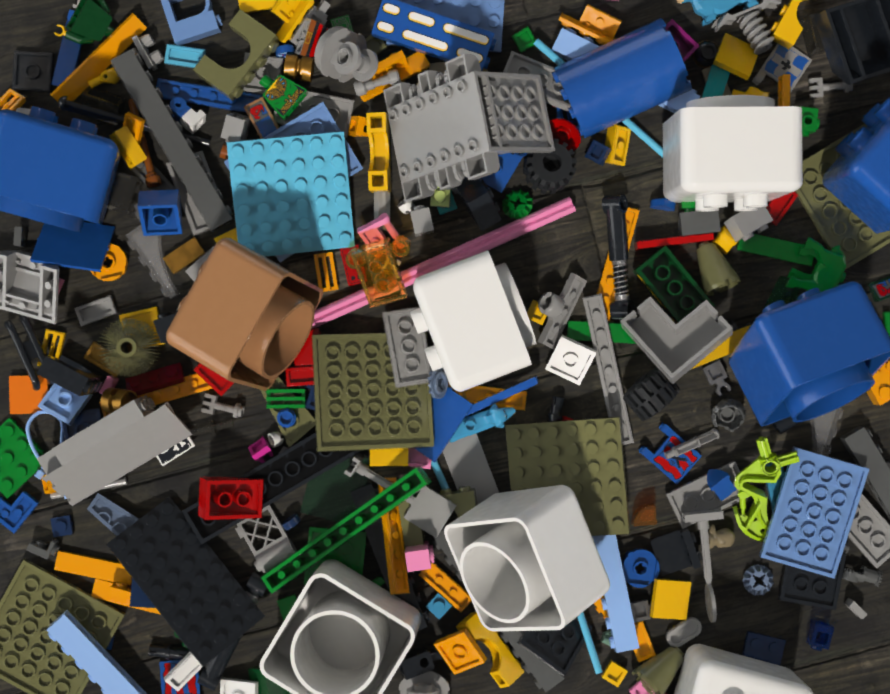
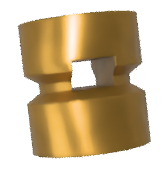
M286 54L284 77L290 80L299 78L300 81L312 82L314 57L303 56L299 58L298 55Z
M111 387L105 389L102 393L100 403L104 411L112 413L137 399L138 396L132 390Z

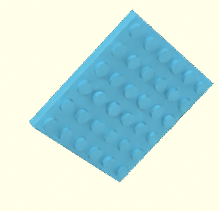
M344 131L226 142L237 239L240 244L263 256L355 246Z

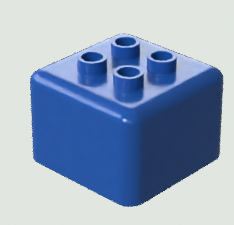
M890 97L882 104L877 103L862 118L861 121L867 125L866 128L863 126L855 134L851 132L839 143L835 150L840 154V157L825 172L822 179L824 187L876 234L890 231Z
M31 106L29 115L8 109L0 110V211L79 233L82 232L84 221L103 225L121 159L116 143L109 138L97 135L98 128L93 123L72 118L70 127L57 124L59 117L55 116L56 113L39 107Z
M852 281L822 292L819 288L810 289L801 294L796 301L785 304L784 300H780L768 305L753 321L729 356L728 362L760 426H766L790 416L793 422H803L834 411L867 392L875 384L873 375L890 359V336L862 285Z

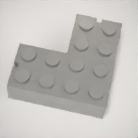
M649 297L637 307L638 318L633 310L620 321L624 331L672 384L733 335V328L722 316L718 317V311L707 300L679 323L675 324L661 307Z

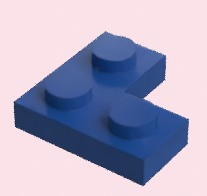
M23 491L12 505L0 496V523L11 532L16 533L40 502L26 491Z

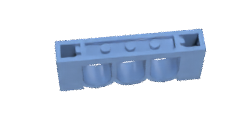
M161 0L176 45L181 46L221 32L220 26L223 24L220 15H216L213 11L211 0H205V9L200 14L177 21L172 4L183 0Z

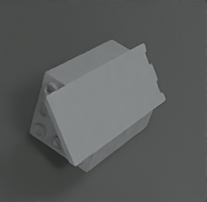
M144 395L127 403L55 446L52 450L38 457L37 460L46 473V476L42 479L45 482L50 480L52 488L59 495H65L68 503L74 506L188 438L192 433L166 404L155 410L154 401Z

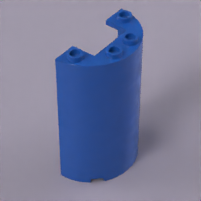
M662 18L554 67L555 71L552 72L553 78L556 83L560 82L562 85L561 95L564 101H569L571 106L568 108L572 119H577L578 125L575 127L584 139L692 90L691 82L686 78L688 72L670 30L666 31V23Z

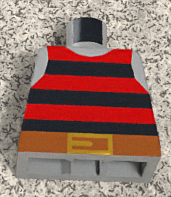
M306 18L295 53L314 57L318 40L329 28L313 19Z

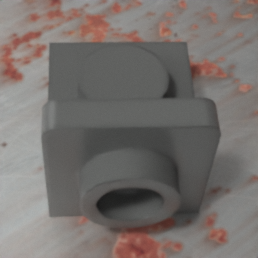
M57 538L52 540L49 547L44 541H33L29 543L26 550L48 560L52 556H56L60 548L58 545L60 540Z

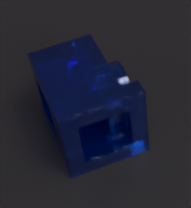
M811 619L806 642L814 650L822 651V648L829 650L834 627L828 623ZM817 632L821 634L819 638H816Z

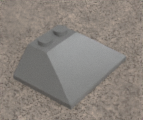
M21 250L0 251V309L56 324L59 267L31 262L32 253Z

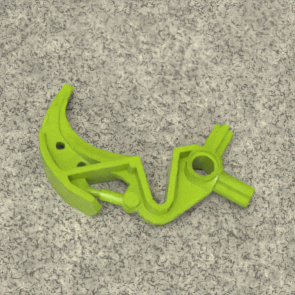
M762 436L756 440L760 453L759 457L739 472L734 479L735 487L738 489L737 495L740 499L741 513L739 514L737 506L732 507L739 528L748 537L761 542L764 541L770 522L767 516V496L764 490L746 482L776 483L781 475V467L800 462L796 451L777 456L776 453L771 451L768 438H763ZM767 463H773L771 466H765ZM752 496L754 502L746 514V498Z

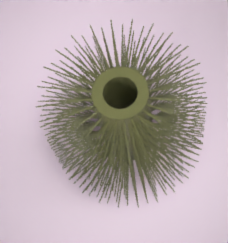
M129 318V322L127 319L126 321L116 323L119 325H110L116 328H111L115 336L110 328L106 327L108 330L107 334H102L105 337L100 338L108 341L100 342L113 344L104 346H114L113 348L117 349L101 351L109 352L99 355L107 356L102 358L107 362L105 366L109 367L117 361L109 369H117L118 371L116 372L128 374L129 376V366H132L131 376L143 373L139 371L151 370L147 368V362L150 363L151 367H154L152 365L153 361H158L154 358L158 356L150 353H161L148 351L157 349L142 347L162 346H146L161 343H150L159 339H152L155 338V335L151 333L153 331L152 327L146 331L144 330L149 324L143 325L140 324L143 322ZM131 321H132V324H133L135 327L139 328V329L133 328V327L131 326ZM128 343L132 344L131 352L127 350Z

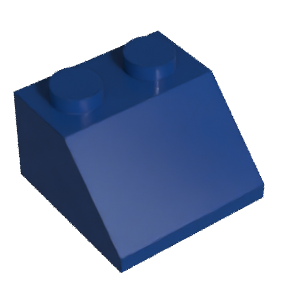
M179 189L139 191L137 207L143 236L183 234Z

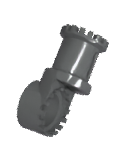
M864 565L861 566L859 572L844 568L842 579L855 583L866 581L879 587L882 582L883 571L879 569L877 571L871 570Z

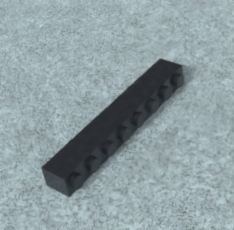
M370 482L350 491L356 509L379 494L378 485L374 486L373 482ZM381 517L367 527L365 532L390 592ZM407 572L410 593L395 594V596L419 611L421 615L419 631L428 627L427 621L430 619L426 609L422 610L420 603H423L420 593L415 592L413 587L416 585L414 577Z

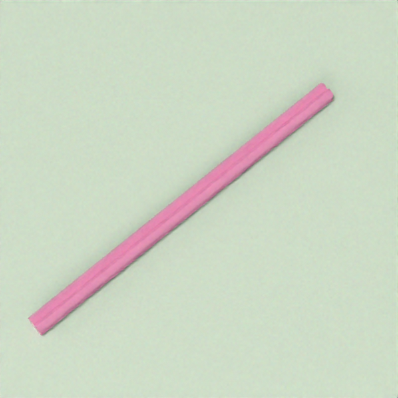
M569 196L315 310L311 330L408 287L419 276L495 248L576 211L575 206Z

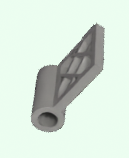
M271 505L262 509V513L268 510L271 514L270 524L261 522L260 518H257V520L249 518L237 523L238 527L235 528L240 539L244 537L255 556L256 561L254 565L256 569L263 573L275 568L297 552L295 545L288 537ZM248 521L255 522L254 532H246L243 524ZM259 524L269 526L266 537L256 534ZM271 528L279 529L282 537L276 540L269 538ZM255 537L265 539L263 548L258 551L253 545Z

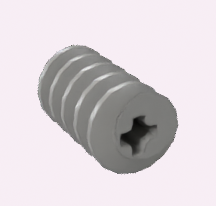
M759 10L749 12L737 20V23H740L739 27L743 30V34L747 36L746 40L750 42V47L754 49L755 55L769 50L772 47L771 42L775 39L774 36L767 37L771 30L764 31L768 25L766 23L760 24L764 18H757L760 14Z

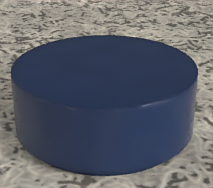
M295 513L281 525L285 530H289L301 521V518Z

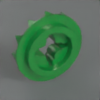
M521 189L519 191L512 190L502 200L504 213L513 219L527 216L533 207L532 198L528 192H523ZM519 198L521 204L515 210L513 202H516Z

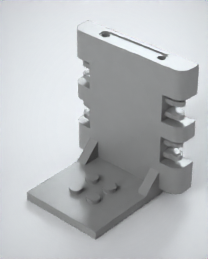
M462 54L445 62L446 70L444 74L427 70L417 75L419 81L417 86L400 82L384 89L383 93L405 203H412L432 196L437 186L440 190H449L460 186L465 176L468 180H477L498 172L500 168L498 155L506 153H550L555 151L541 76L535 74L483 72L476 56Z

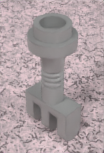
M822 77L808 79V83H816V86H809V91L817 90V93L809 94V98H823V91L843 90L844 93H849V91L853 90V84L848 85L844 81L823 84Z
M204 394V397L211 398V401L203 400L202 404L209 406V409L201 408L200 412L214 415L215 409L233 413L234 418L243 416L245 407L241 403H236L235 406L217 402V395Z

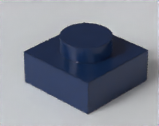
M593 140L585 157L603 166L611 148Z
M71 515L50 518L53 537L74 534Z

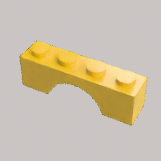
M790 0L788 5L784 4L779 12L781 16L779 21H775L770 28L772 32L770 37H775L773 41L788 50L795 44L803 30L797 19V8L799 3L805 0Z
M386 112L366 113L367 134L370 145L368 188L372 193L377 191L391 192L390 126L388 114Z
M476 611L470 613L456 626L459 631L467 628L474 640L484 643L489 648L492 654V667L489 673L500 688L509 687L524 673L521 663L511 654L510 648L500 639L499 633L486 629L480 622Z

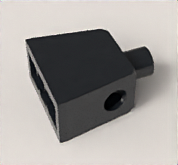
M420 647L408 651L399 669L403 677L408 680L435 669L433 662L443 658L437 649L429 651L426 647Z

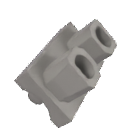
M150 34L132 37L138 49L137 51L136 48H133V53H138L149 69L153 71L158 69L157 65L164 60V57L158 49L152 53L147 49L156 44Z

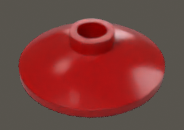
M562 118L550 120L553 139H559L558 143L561 145L563 142L567 143L566 149L568 151L570 149L576 150L581 143V136L575 125Z

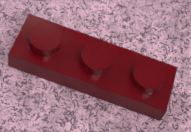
M179 362L125 378L127 390H132L139 396L185 382L183 366Z

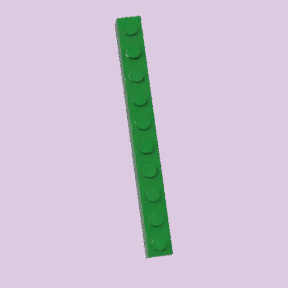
M421 466L416 467L262 576L261 579L271 594L278 591L432 481Z

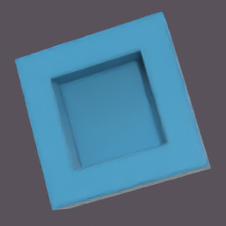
M437 592L425 607L440 620L452 607V604Z

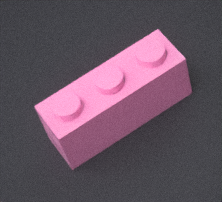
M425 541L422 545L405 547L408 572L431 569V563H434L433 545L429 546V541Z

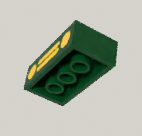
M666 245L633 270L675 324L679 323L705 300L714 306L712 301Z

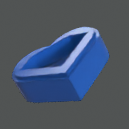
M666 198L652 199L650 202V208L675 211L676 203Z

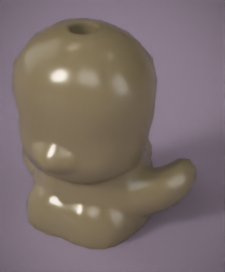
M714 524L710 526L708 530L710 549L714 546L727 548L734 544L735 534L731 529L722 528L716 531Z

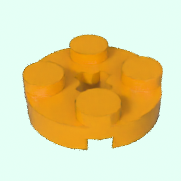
M110 243L106 257L113 260L111 267L108 268L107 265L103 264L101 272L90 271L94 276L103 281L119 279L126 273L128 258L125 251L120 246Z

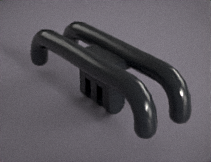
M21 315L18 320L23 324L30 339L29 341L22 343L14 324L10 320L4 322V327L7 328L32 382L33 390L38 391L40 389V381L32 364L37 359L42 364L46 355L27 316ZM47 379V383L49 385L54 384L52 381Z

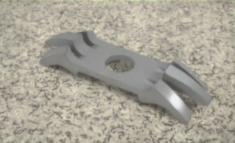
M761 0L759 5L733 15L726 12L713 23L711 29L715 27L714 32L716 33L723 25H732L735 20L749 12L759 10L761 13L766 8L776 9L777 5L781 4V0Z

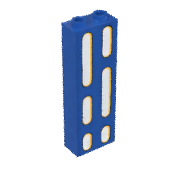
M382 0L371 32L372 37L446 62L462 54H472L477 57L481 71H483V68H488L490 58L487 56L489 50H494L496 39H493L495 34L493 32L397 0Z

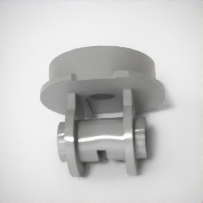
M335 26L328 29L317 42L314 59L322 75L338 79L339 82L343 83L353 77L358 81L366 82L375 75L378 68V57L374 51L367 49L366 40L362 34H357L343 26Z
M433 671L408 680L404 678L399 684L400 694H450L449 683L440 674Z

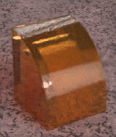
M648 503L638 507L633 513L631 524L633 526L657 525L655 505Z

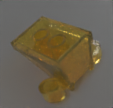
M403 235L396 236L392 243L390 238L386 237L377 242L363 244L360 248H353L347 253L346 264L348 267L357 270L370 308L405 299L408 296L396 256H407L411 248L410 240Z

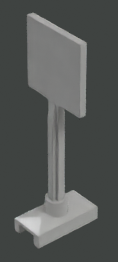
M360 452L353 457L352 464L344 472L349 477L355 472L361 476L365 475L385 489L393 484L369 469V466L363 463L365 455ZM425 486L416 497L411 496L406 500L411 506L404 518L437 538L457 505Z

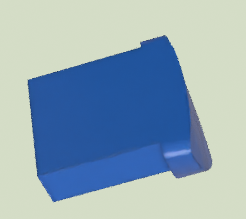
M709 469L707 473L708 486L721 501L737 490L729 479L730 475L727 472Z

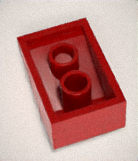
M200 477L198 516L204 520L262 518L263 479Z

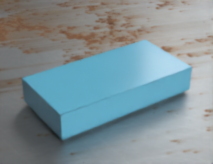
M167 44L164 63L194 68L206 54V50Z

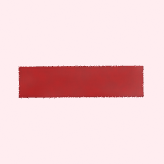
M714 233L637 241L634 245L635 250L663 247L665 245L673 246L714 240Z

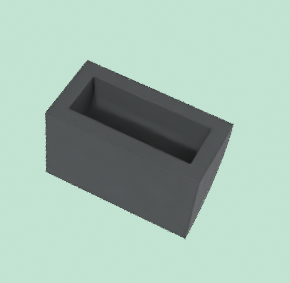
M719 211L679 213V236L721 232Z

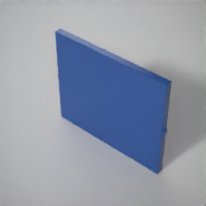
M84 222L82 232L79 233L44 223L30 261L101 272L115 227Z
M451 387L447 388L446 394L441 399L432 398L431 395L434 447L415 448L433 462L437 461L473 406L468 400L454 392Z

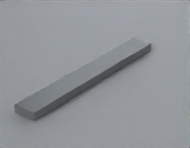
M602 294L583 297L593 349L597 351L595 359L608 418L620 417L623 445L634 443L626 403L623 400L624 394Z

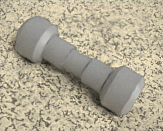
M392 69L387 72V75L366 82L355 81L353 85L356 95L360 97L366 95L367 91L375 89V87L388 84L396 85L401 82L398 70Z

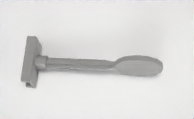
M718 508L681 512L682 520L685 523L697 522L698 530H700L703 572L706 581V610L710 622H716L717 610L715 595L711 585L712 568L708 529L710 520L724 519L723 511H720Z

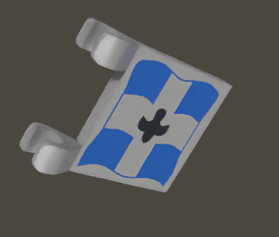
M777 43L752 82L755 85H759L767 75L778 83L779 76L790 74L791 93L812 59L793 46L788 50Z

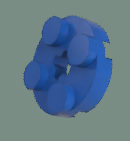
M641 548L630 550L625 553L622 559L625 580L630 585L644 588L649 586L648 584L654 581L655 578L657 579L660 566L658 560L650 551ZM641 563L644 566V570L637 573L638 571L635 568Z

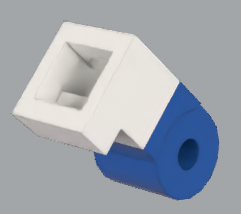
M176 97L170 101V108L173 112L172 118L178 121L192 135L206 122V114L202 110L196 113L187 106L183 98Z

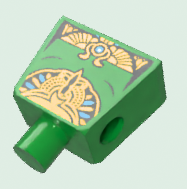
M266 74L259 82V84L267 89L263 94L264 99L284 121L288 119L308 94L305 88L282 75H278L273 80Z

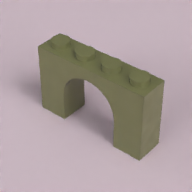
M241 9L230 21L229 26L235 33L249 42L250 55L247 61L237 68L227 69L204 55L193 69L197 76L231 101L242 95L244 87L247 83L253 81L255 73L266 64L268 56L276 51L280 42L276 34Z
M470 486L459 487L457 491H451V488L442 489L438 493L457 505L454 511L458 518L478 505L475 488L470 489ZM406 501L398 505L404 546L422 545L426 541L424 530L404 518L411 506Z

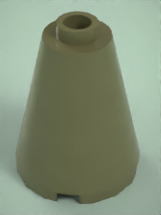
M705 241L698 245L699 248L696 250L700 276L703 292L707 296H713V291L722 293L738 285V282H741L740 277L715 243Z
M670 646L632 671V675L637 674L638 678L636 680L642 683L641 686L648 693L665 694L684 661L682 657L684 653L678 647L673 648Z

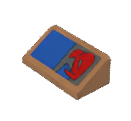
M263 96L244 106L261 139L280 128Z

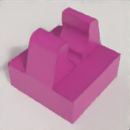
M264 436L248 447L255 461L258 460L264 463V455L269 454L270 457L273 456L270 445Z

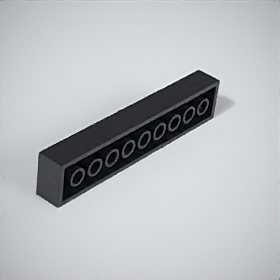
M315 432L238 478L263 479V509L362 450L317 452ZM199 501L182 511L201 544L244 520H204L198 516Z

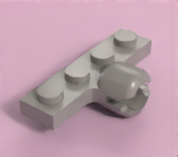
M570 273L559 296L555 293L547 292L540 297L538 308L541 313L548 316V321L537 342L554 350L587 283L585 279Z

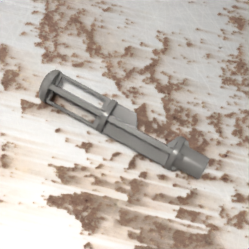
M713 428L704 434L695 436L693 439L673 446L671 450L664 452L666 459L674 456L679 457L681 454L719 439L720 434L717 429Z

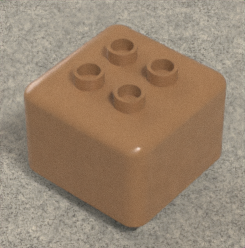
M223 238L216 243L208 259L201 265L195 282L188 294L180 302L178 312L167 329L166 340L172 347L225 379L266 391L274 384L278 375L289 367L304 346L313 325L315 310L322 299L323 290L231 238Z

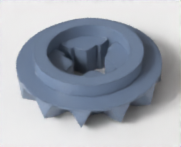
M441 368L436 371H430V377L427 378L429 381L427 386H429V393H431L432 398H443L448 388L446 374Z
M753 565L743 575L745 589L755 596L764 595L770 591L774 584L771 571L763 565ZM753 575L757 577L762 576L763 578L761 580L764 585H760L759 583L755 585L754 583L756 582V580L754 579Z

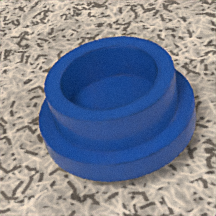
M284 408L279 411L277 421L282 427H291L296 422V414L292 409Z

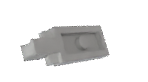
M321 0L317 6L313 5L289 41L297 46L306 18L325 25L327 22L326 18L328 17L325 13L330 4L325 0Z

